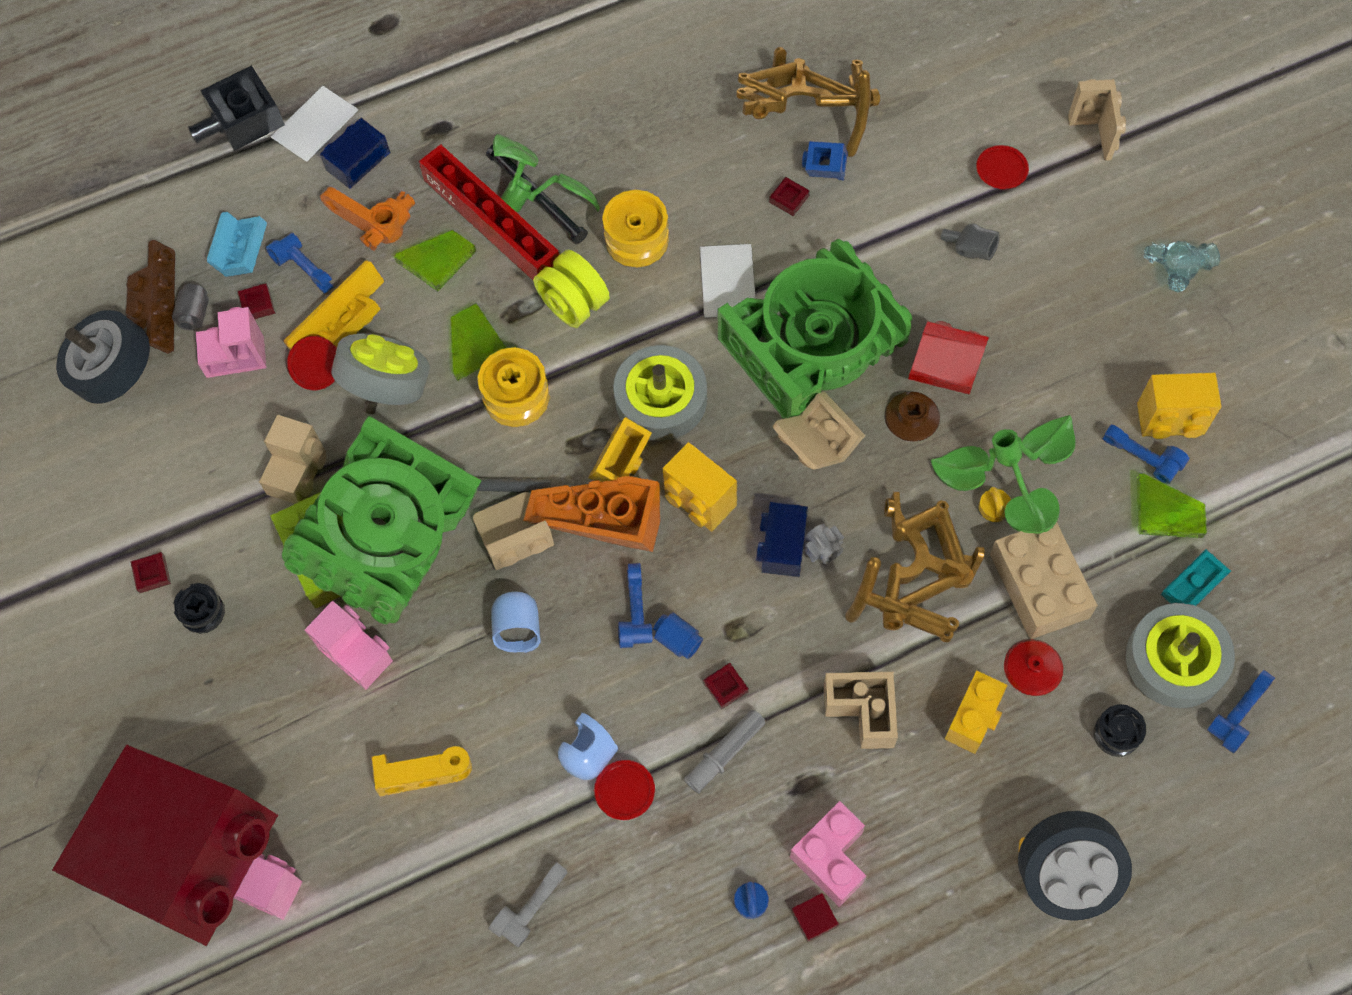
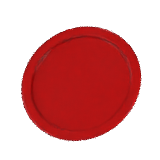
M996 145L987 148L979 155L976 169L979 177L989 186L997 189H1011L1023 183L1027 178L1029 164L1026 157L1019 150L1006 145Z
M308 336L296 342L287 358L288 372L293 381L300 387L312 391L322 390L333 384L335 379L331 371L337 350L336 346L328 339L320 336Z
M1027 639L1014 644L1009 649L1004 659V672L1009 683L1019 692L1030 696H1042L1052 692L1060 684L1063 677V663L1060 655L1051 645L1040 640Z
M619 760L607 765L598 775L594 786V796L599 808L606 815L617 820H631L641 816L651 806L655 795V784L650 772L640 763L631 760Z

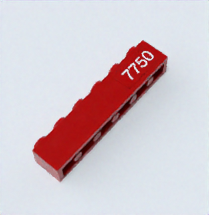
M442 144L419 161L424 181L529 278L533 280L545 267L554 268L553 261L560 255L559 250Z

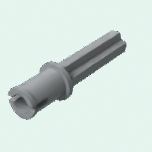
M754 710L749 711L709 754L707 752L703 754L704 759L684 777V781L693 791L700 794L701 790L718 773L723 774V767L765 725V719L762 715Z

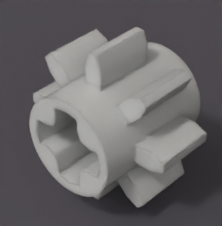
M820 524L805 536L808 543L805 544L806 549L804 551L812 562L820 559L824 564L835 560L843 552L841 544L844 543L842 541L844 536L836 526L829 529L825 524Z

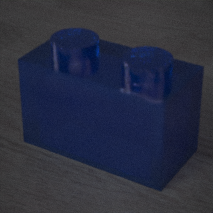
M361 117L354 124L348 126L345 132L333 143H329L324 151L320 153L326 171L351 189L391 152L385 135Z
M770 502L769 512H762L760 531L766 532L765 543L758 542L756 561L762 562L761 573L800 577L808 506Z

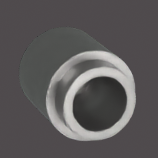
M186 284L178 293L172 319L181 329L190 331L200 328L203 324L209 298L207 290L202 286Z

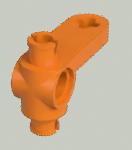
M328 187L320 196L322 202L329 210L366 232L360 237V240L373 251L377 249L381 242L385 244L393 243L402 236L403 226L410 219L408 211L415 205L414 199L409 194L406 195L404 191H401L396 199L388 198L385 202L376 204L370 210L333 187Z

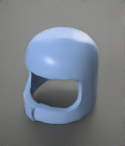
M516 591L500 595L494 601L491 608L492 639L494 645L503 651L514 653H527L535 650L541 642L539 613L535 599L527 593ZM511 628H527L533 630L536 635L531 640L525 642L523 640L506 642L500 636V632Z
M581 713L575 721L578 727V736L571 745L566 742L561 743L558 750V759L564 769L574 777L581 780H591L602 772L618 751V746L602 725L587 714Z

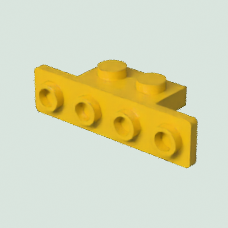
M365 260L284 339V343L290 350L296 342L308 336L326 338L337 348L342 338L357 334L365 325L372 321L373 317L381 309L369 297L384 283V279L372 262Z

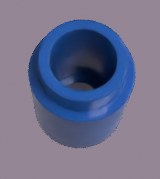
M674 612L669 616L663 614L653 628L656 631L654 639L678 657L684 656L686 659H690L703 642V638L698 635L699 631Z

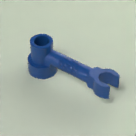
M290 233L282 240H275L266 246L267 253L278 266L283 265L288 260H293L311 277L321 292L325 294L334 288L329 282L332 280L329 274L322 269H318L299 250L302 248V244L294 233Z
M1113 424L1109 426L1102 438L1109 445L1119 449L1123 448L1156 468L1153 473L1154 477L1165 484H1170L1177 472L1182 471L1190 459L1183 450L1175 446H1167L1162 455L1159 456L1129 438L1128 434Z
M640 563L628 564L627 580L631 621L618 622L619 648H633V644H646L653 641L652 625L644 624Z
M1265 670L1260 673L1228 716L1224 718L1219 714L1207 729V731L1224 742L1222 746L1233 754L1250 734L1239 723L1275 679L1274 676Z

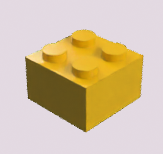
M1216 373L1151 375L1137 402L1142 437L1153 436L1155 439H1164L1170 436L1184 435L1186 438H1196L1205 435L1222 407Z
M690 442L663 467L665 498L675 508L682 507L688 512L689 518L698 527L702 528L705 526L712 532L737 506V480Z

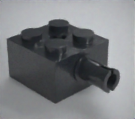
M251 65L200 90L211 112V116L192 126H188V129L197 144L218 132L224 133L235 151L285 126L275 101Z

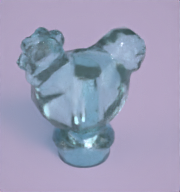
M1176 241L1166 245L1152 243L1151 246H1147L1144 249V258L1148 259L1150 263L1155 261L1163 264L1169 274L1167 285L1170 290L1175 292L1184 291L1189 286L1190 281L1195 278L1200 268L1211 270L1212 267L1220 264V253L1214 243H1201L1198 248L1186 241Z

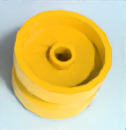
M630 190L616 195L605 206L602 217L605 243L608 253L615 261L624 266L644 267L658 261L667 251L669 243L668 214L666 206L659 197L648 191Z
M516 347L501 349L491 354L480 367L478 373L479 390L484 407L492 419L505 426H526L538 420L546 411L550 399L549 387L544 366L536 355L526 349Z

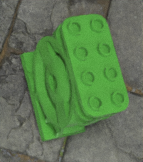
M836 239L831 242L830 251L822 248L817 251L816 259L807 258L783 270L771 282L764 300L746 298L733 307L726 303L718 308V340L782 418L785 419L799 416L822 390L840 388L856 380L865 372L869 365L874 366L879 362L880 355L884 357L890 356L894 352L895 345L898 347L905 346L909 340L912 315L904 305L900 306L893 298L889 287L884 283L881 284L876 279L871 267L866 262H861L855 255L851 244L848 241L843 242L841 239ZM778 312H780L787 320L785 332L786 343L780 338V331L783 324V319L779 315H777ZM852 319L856 324L859 335L858 344L853 349L851 348L854 339ZM816 330H822V331H824L825 333H824V334H817V333H815L814 331H816Z
M368 416L362 425L359 435L346 453L343 468L328 480L314 504L310 505L306 510L305 517L295 526L294 533L286 539L282 552V559L285 562L284 566L296 575L303 574L312 579L318 588L327 592L333 591L340 595L348 605L354 608L361 607L368 611L376 621L382 624L396 623L436 559L442 544L443 532L456 529L461 519L469 510L482 480ZM336 514L342 517L341 526L346 539L339 529ZM380 518L384 520L386 524L378 525L374 523L372 519Z

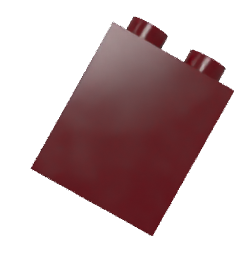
M126 744L52 871L207 947L217 927L228 918L232 910L233 898L250 866L265 850L269 841L270 830L278 814L236 788Z

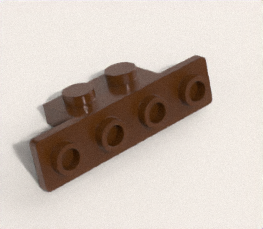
M156 240L148 242V266L127 277L126 317L142 329L147 327L146 334L151 347L170 354L174 352V321L172 315L175 308V250Z

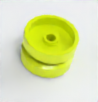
M565 250L553 261L554 268L545 267L534 277L533 281L538 294L549 309L570 327L578 328L590 317V310L597 311L610 299V295L605 282L591 264L578 253L572 250Z

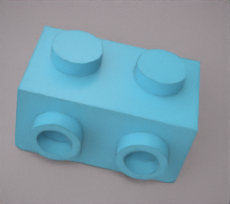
M222 212L209 250L207 262L226 277L253 273L267 222L260 216L237 220L230 213Z

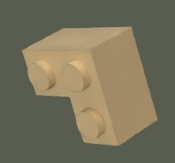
M277 415L264 441L272 456L259 483L267 495L296 504L310 495L317 470L322 469L325 464L326 451L312 425Z
M894 672L826 673L824 679L825 717L859 716L860 749L894 748L898 739Z

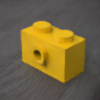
M624 417L615 427L588 478L593 481L599 480L604 482L617 480V477L629 476L630 473L634 475L643 461L640 455L652 432Z
M976 670L946 734L945 740L976 754L987 729L989 728L994 731L1000 720L1002 712L998 711L997 707L1008 685Z

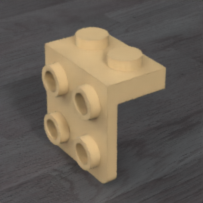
M1114 79L1079 81L1068 114L1069 126L1098 124L1104 160H1112L1114 152L1119 149L1120 136L1126 131V119L1120 113L1122 103L1121 92L1116 91Z
M826 392L818 393L801 415L777 420L773 425L779 439L792 448L804 466L813 470L844 462L866 436Z
M523 492L481 510L473 516V521L495 570L511 566L519 560L541 553L547 548L554 546L552 534L546 520L536 525L523 521L530 498L529 492Z

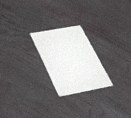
M322 86L284 123L285 126L279 128L271 138L307 162L359 109Z
M751 244L700 247L704 318L717 317V309L726 303L733 307L746 298H755Z

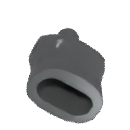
M971 223L966 225L962 232L943 229L941 240L956 243V252L961 256L990 261L998 248L1000 235L998 231L985 229Z

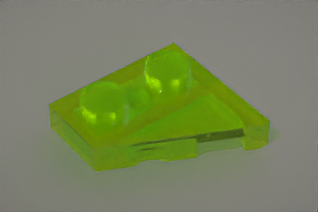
M451 230L400 251L394 255L396 263L438 292L475 254L476 247L460 234Z
M477 303L450 317L453 373L456 380L459 381L480 369L483 362L491 354L501 349H506V346Z
M1139 473L1137 477L1139 535L1205 537L1207 529L1204 503L1144 473Z

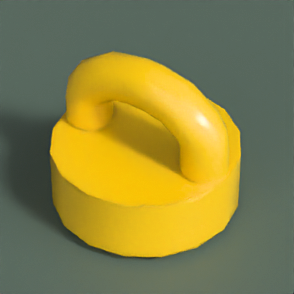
M991 487L981 496L978 505L979 512L988 521L1000 522L1005 519V508L1011 498L1003 490Z

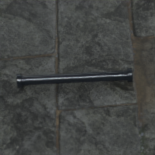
M492 144L487 149L486 156L491 161L495 160L514 178L517 166L508 157L494 156ZM522 172L521 177L532 184L530 190L533 192L538 186ZM543 191L535 197L534 200L571 235V240L575 244L581 243L586 238L588 231L574 223Z

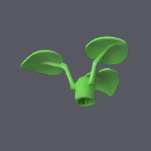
M496 134L493 139L494 156H505L520 161L514 178L501 196V199L513 210L520 212L527 199L533 202L535 197L551 184L559 183L568 190L590 201L597 212L599 211V203L591 190L578 180L562 173L559 176H552L532 192L530 190L532 184L522 178L521 174L525 164L536 167L539 161L538 157L523 144L515 142L506 136Z
M1070 415L1049 421L1029 432L1023 441L1013 430H1000L992 438L994 448L989 449L990 457L980 447L967 446L956 449L943 457L931 460L933 469L939 479L947 486L960 491L973 490L983 485L986 480L985 471L992 470L995 458H997L1000 464L1012 467L1023 496L1015 497L1008 502L1005 508L1006 521L1017 531L1041 534L1053 528L1059 518L1060 507L1058 499L1046 488H1038L1028 493L1018 463L1022 458V452L1030 460L1033 461L1039 458L1045 464H1056L1069 458L1076 446L1072 418Z

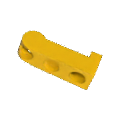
M459 746L447 748L443 754L389 763L385 754L371 756L375 790L380 797L458 782L466 779L472 771V763L468 752Z

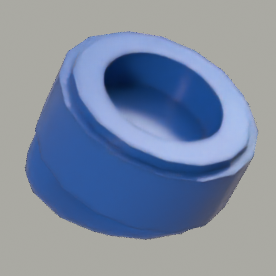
M748 882L737 889L734 905L741 916L746 919H756L761 917L768 908L769 897L762 885Z

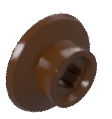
M919 392L898 394L889 401L885 409L884 417L888 429L896 437L905 441L915 442L927 439L934 434L940 423V412L935 402ZM916 410L918 412V415L910 416L908 414V411Z

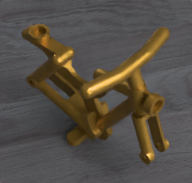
M778 47L774 51L772 68L749 74L740 73L738 75V82L747 87L737 89L736 97L749 100V102H744L743 114L753 115L758 120L765 118L769 112L784 113L787 106V98L795 95L814 97L815 104L819 107L854 106L856 109V120L846 147L848 157H853L857 153L866 129L869 107L878 106L880 103L879 91L876 88L870 89V74L867 70L862 69L863 62L858 59L852 60L851 63L852 75L849 76L848 81L850 87L811 71L805 65V60L797 58L794 62L786 64L787 52L783 47ZM767 79L765 82H760L759 80ZM806 81L821 88L806 86ZM762 92V93H764V94H766V95H769L770 97L765 98V97H763V96H761V95H758V94H756V93Z
M893 491L891 498H886L884 516L891 517L892 537L896 542L908 541L914 549L915 560L909 567H902L899 563H893L890 566L886 594L883 597L872 592L881 561L878 557L869 558L855 599L845 615L848 622L857 621L866 605H869L883 612V627L887 630H898L905 623L935 635L943 642L951 641L954 635L953 632L959 626V621L954 617L947 618L916 605L952 587L966 588L971 585L983 561L985 550L984 547H976L972 556L963 555L948 511L949 505L946 501H938L936 505L905 519L900 507V492ZM934 526L945 560L929 554L928 546L920 532ZM925 569L938 574V580L898 599L901 584H908L919 577Z

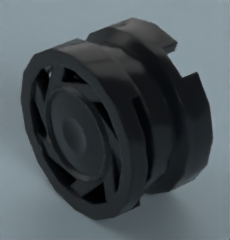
M190 584V587L185 590L181 589L173 602L176 618L186 629L193 633L202 634L214 630L222 622L225 614V605L222 599L207 584Z
M1117 704L1108 707L1097 719L1094 726V739L1097 746L1103 752L1115 757L1130 755L1139 747L1146 736V723L1143 716L1135 708L1128 705Z

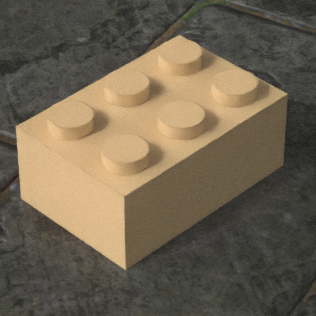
M1057 522L1053 528L1041 534L1020 531L995 540L990 556L1030 640L1090 619L1098 605Z

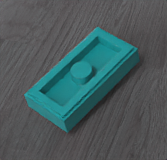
M1205 549L1160 595L1170 604L1184 603L1197 606L1231 570Z

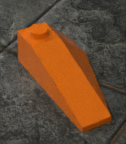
M624 476L617 477V480L600 482L597 480L588 482V484L571 487L564 485L531 490L523 521L536 525L546 520L551 529L623 547L653 552L660 525L659 482Z

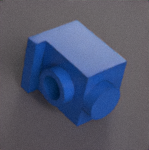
M809 141L808 151L803 153L802 167L806 168L805 170L809 177L837 178L844 181L848 156L847 149L844 143ZM823 160L830 161L829 165H821V162Z

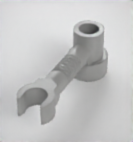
M556 862L518 914L505 906L495 917L488 929L499 938L503 935L519 948L531 932L526 925L536 914L542 903L545 902L544 900L549 897L552 891L568 873L567 870Z

